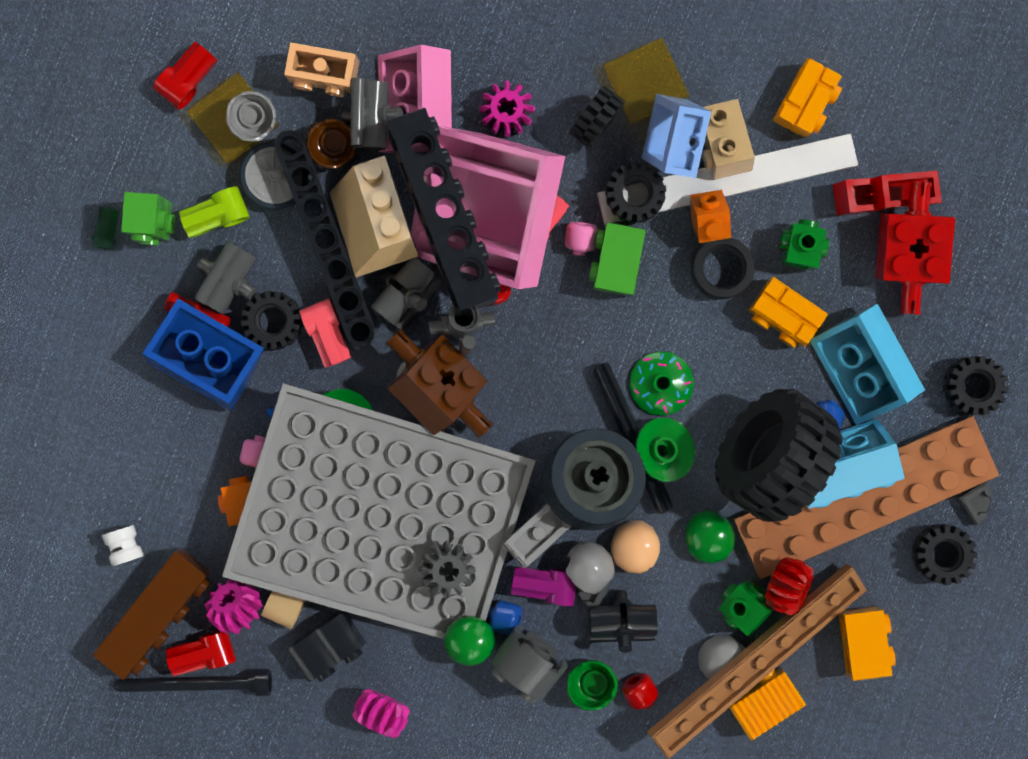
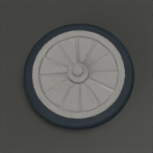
M275 142L262 143L252 148L243 158L239 168V182L246 197L255 205L267 210H282L294 205V198L275 150ZM282 143L281 151L284 154L294 155L297 153L292 147ZM298 170L293 175V182L297 186H306L308 184V172Z

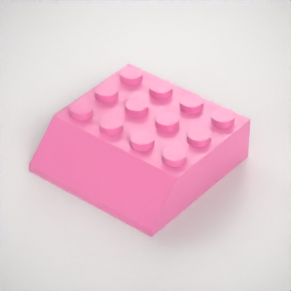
M439 126L440 135L437 136L441 148L446 147L450 154L452 166L449 167L453 180L458 178L462 185L464 198H461L465 211L470 209L474 216L476 229L473 231L477 242L483 241L489 260L485 262L489 273L494 272L500 284L512 288L537 287L565 156L482 133ZM433 173L423 177L425 183L432 187L439 186L442 183L440 177ZM441 204L436 207L437 214L442 218H450L454 215L452 208L448 205ZM415 208L411 234L418 253L417 258L437 264ZM454 235L448 238V243L453 249L461 250L465 248L466 244L462 237ZM467 266L460 269L462 272L478 276L472 267Z

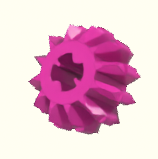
M510 81L504 82L503 91H500L498 85L493 84L491 88L495 96L484 93L482 99L488 104L479 106L480 113L489 114L483 118V125L486 126L495 122L491 133L496 135L502 127L504 128L505 138L510 137V128L512 127L518 135L522 134L523 130L520 122L530 126L532 120L525 114L535 112V106L526 104L532 99V95L526 93L520 96L523 89L521 84H518L514 91L510 90ZM503 103H506L508 107L515 106L513 107L512 115L508 116L506 112L499 113V111H502L501 105Z
M228 579L225 585L218 583L216 592H208L211 600L204 604L208 612L206 616L213 626H216L220 632L225 634L232 632L237 635L242 627L250 629V622L259 619L257 611L264 607L260 600V592L255 586Z
M366 689L357 699L352 717L359 724L367 727V729H371L386 737L396 738L405 729L410 710L402 702L395 700V698L376 690Z

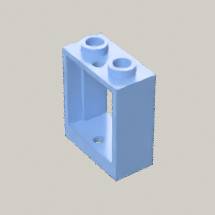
M656 94L642 159L664 173L696 178L711 111L687 99ZM692 138H695L696 140L694 145L689 144V141Z

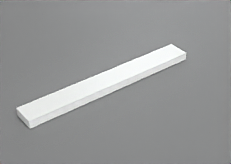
M847 134L755 156L752 171L714 180L712 170H706V168L698 169L696 178L680 175L663 177V184L666 185V198L658 213L690 206L689 195L722 190L724 197H729L858 166L852 136ZM642 182L624 186L623 197L627 203L638 206L646 202L648 189ZM606 191L598 192L597 197L604 226L607 222H622L617 215L614 216L611 213V208L607 206Z

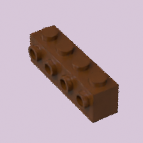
M181 548L175 551L92 656L122 680H125L131 674L137 677L149 662L145 657L150 650L154 648L157 651L170 636L166 632L173 622L178 625L188 614L190 609L186 605L193 596L199 599L211 583L207 579L212 572Z

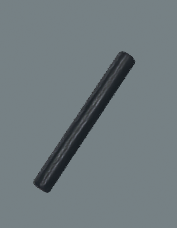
M608 362L600 364L593 369L595 377L622 436L635 447L640 430ZM646 473L645 487L657 513L663 514L673 509V503L664 483L651 478Z

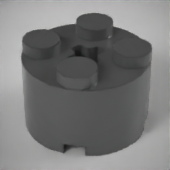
M516 626L491 658L494 665L491 673L502 683L506 684L509 681L519 689L517 692L521 698L533 704L536 699L543 700L566 671L568 664L565 660L561 664L555 657L559 652L543 638L530 630L526 635L520 633L522 627Z

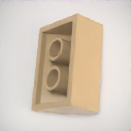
M382 156L353 166L331 190L330 196L355 277L418 257L386 157Z

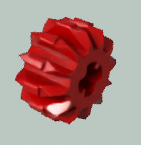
M789 557L783 558L779 565L776 566L767 585L768 589L765 593L766 605L781 614L785 613L790 616L796 614L800 607L803 606V602L811 588L813 568L801 560Z

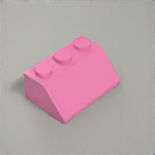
M417 45L378 55V81L388 83V105L392 108L401 107L403 115L426 108L429 117L434 116L438 126L452 128L451 50ZM388 135L387 149L379 150V152L394 153ZM415 143L411 146L414 152H426L427 145L424 143Z

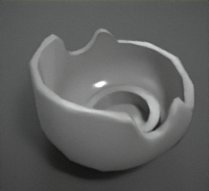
M243 91L234 96L227 105L226 124L230 132L242 141L256 142L262 140L272 131L276 123V110L272 102L258 91Z
M590 541L579 542L567 555V558L571 559L566 568V573L572 582L584 592L596 594L602 591L614 576L615 568L612 556L600 544Z
M715 635L704 642L698 653L700 671L709 680L745 649L744 646L732 636Z

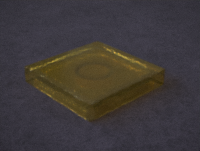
M663 37L603 65L615 94L625 100L622 109L630 125L651 116L656 94L682 99L690 97Z
M239 72L187 111L228 165L258 142L240 140L230 132L226 124V108L231 99L243 91H253ZM277 121L272 131L279 126Z

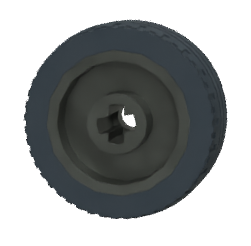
M601 428L578 431L559 443L546 461L542 477L545 500L554 514L564 523L569 524V526L590 531L612 527L626 519L636 509L642 499L646 485L645 466L637 449L622 435L620 436L616 432ZM593 478L596 479V484L592 482Z

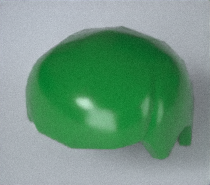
M709 510L697 513L685 527L687 548L697 561L708 564L722 562L733 551L735 534L732 525L721 513Z
M477 616L457 618L448 626L444 636L446 653L455 662L464 666H475L483 663L491 656L496 643L492 626Z
M587 660L578 664L567 677V694L572 703L583 710L596 711L603 709L610 704L618 692V681L615 673L610 666L600 660Z

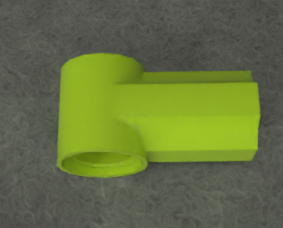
M237 186L221 190L213 194L210 200L179 211L183 228L191 239L219 227L235 226L250 218Z

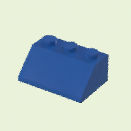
M177 299L142 354L146 363L231 411L248 385L264 348L182 300Z

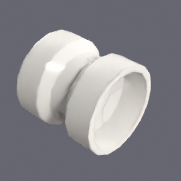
M134 525L102 535L104 544L109 547L111 552L109 556L111 566L144 556L141 546L137 545L135 541L137 533Z

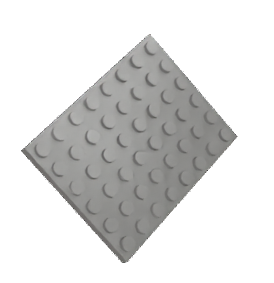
M282 383L222 577L444 639L448 626L459 617L477 616L486 621L507 554V549L502 543L513 534L535 460L442 431L433 435L425 426ZM445 540L451 542L452 550L458 543L464 547L462 554L470 553L473 557L466 565H472L476 569L475 573L465 574L472 581V584L470 586L465 585L463 582L459 584L463 591L461 595H458L451 588L449 598L443 597L442 588L438 594H431L430 588L432 584L423 586L421 583L422 578L427 574H422L418 571V566L429 564L422 559L421 555L427 553L432 557L435 553L432 551L431 545L434 543L439 547L440 551H443ZM449 562L444 563L445 568L441 566L439 571L444 576H449L450 573L448 571L453 572L454 568Z

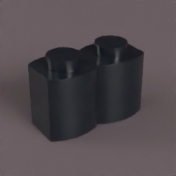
M341 611L295 642L287 650L308 682L315 678L322 682L336 672L333 667L342 660L348 664L363 654L360 648L364 646L366 641L345 611Z

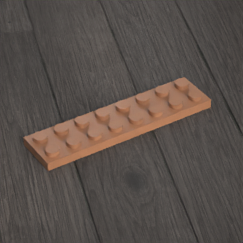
M974 416L965 417L897 447L905 479L896 481L890 487H877L864 491L858 497H845L833 501L830 505L823 508L814 507L808 509L805 505L802 508V512L795 516H788V519L783 521H762L748 512L733 518L757 577L761 580L772 575L776 566L779 565L783 558L807 560L1000 476Z

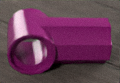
M515 566L511 594L545 599V602L555 605L574 606L577 586L572 582L564 569L550 568L548 571L528 567L523 569L521 566Z

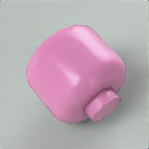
M570 222L566 228L565 246L573 250L574 255L585 256L586 252L594 251L598 233L597 226L584 222Z
M255 435L254 440L246 439L243 442L239 458L243 465L256 468L265 437Z

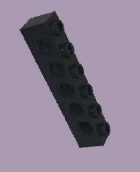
M426 108L388 120L386 125L388 138L457 316L495 303L499 297L497 292L501 291V287L494 272L489 273L485 261L489 260L486 247L483 241L477 242L473 230L476 229V222L471 210L465 211L461 198H464V191L459 179L453 180L449 167L452 166V160L447 148H441L437 136L440 135V130L435 117H429ZM415 143H424L430 152L426 155H418L412 150L411 146ZM433 173L440 177L442 183L439 186L432 187L425 183L423 177ZM441 204L448 205L452 208L454 215L450 218H442L437 214L436 207ZM454 235L462 237L466 244L465 248L461 250L453 249L448 243V238ZM467 266L472 267L477 272V280L471 282L464 280L460 274V269Z

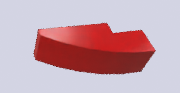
M938 171L880 175L873 178L849 179L832 184L836 216L909 208L910 181L932 182L929 205L942 203Z

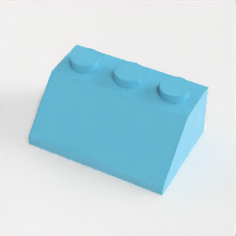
M878 304L849 317L813 337L810 341L856 425L907 404L925 390Z
M878 419L840 431L842 436V444L839 445L841 454L840 459L835 462L836 470L833 476H829L826 481L828 485L822 492L819 491L814 497L816 500L807 506L808 509L814 507L823 508L830 505L833 501L845 497H858L864 491L877 487H890L896 481L905 479L897 444Z

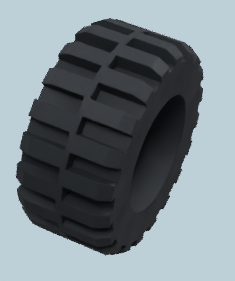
M776 389L773 392L761 395L758 401H752L747 406L748 409L736 417V422L732 428L729 427L727 430L724 442H721L718 449L719 457L715 460V468L717 470L715 472V479L722 495L757 519L766 522L786 520L788 516H795L802 512V508L805 505L809 506L816 500L814 497L818 492H822L828 485L826 481L829 476H833L836 470L835 462L840 459L841 449L839 445L842 444V436L836 419L811 399L794 389Z

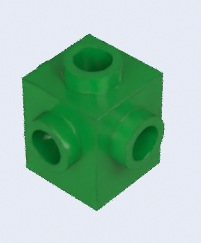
M799 219V223L791 224L788 230H783L780 238L779 249L784 250L781 264L810 271L818 269L820 259L826 257L829 248V239L825 238L827 230L818 228V222L806 219ZM802 240L805 241L806 248L802 245Z
M748 581L738 586L733 583L721 596L725 601L718 608L724 614L722 616L724 621L734 629L739 628L746 636L755 632L774 611L772 607L766 605V592L754 582L750 584Z

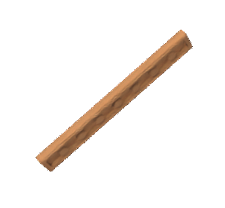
M845 564L805 598L803 606L800 607L796 614L791 616L786 614L647 731L667 759L671 758L867 591L853 567Z

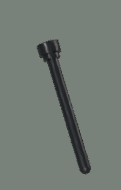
M270 669L256 670L255 673H250L249 676L119 679L115 682L114 687L118 692L249 690L250 693H255L256 696H270L272 692V672Z

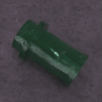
M99 207L95 235H91V240H94L93 247L112 250L113 244H117V240L114 238L120 211Z

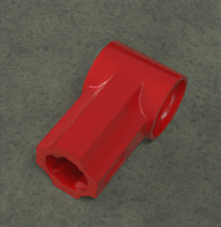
M195 41L173 67L166 68L158 76L153 84V89L177 110H181L193 99L197 92L198 84L215 66L218 60Z
M220 631L199 637V640L166 649V661L173 677L206 667L210 670L236 662L229 633L225 634Z

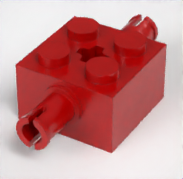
M910 181L909 211H905V214L880 213L875 278L899 281V284H902L899 313L920 315L922 285H926V283L950 284L955 217L933 216L932 212H929L932 182ZM910 245H920L919 251L915 253L909 249Z

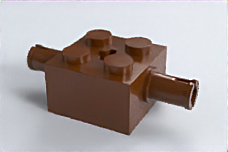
M399 329L385 343L406 363L405 369L387 389L433 435H436L452 424L458 417L476 434L477 438L483 436L490 429L489 427L493 425L492 421H489L473 404L474 397L488 381L443 334L421 350L403 333L402 329Z

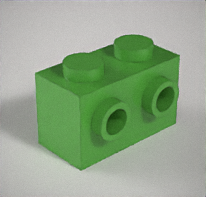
M124 192L121 232L131 236V241L139 242L141 245L159 246V240L169 241L170 233L173 234L175 231L176 222L175 214H171L172 202L158 194Z
M608 222L604 230L598 229L595 249L600 250L598 262H592L589 274V281L594 282L593 290L629 297L634 295L646 230Z

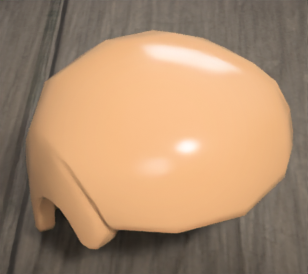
M630 520L615 530L611 542V555L619 568L627 573L641 574L655 565L660 554V540L652 526L644 521Z

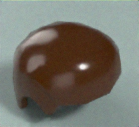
M331 118L316 123L308 133L307 150L310 158L320 167L328 169L340 168L353 158L357 146H351V127L344 121Z

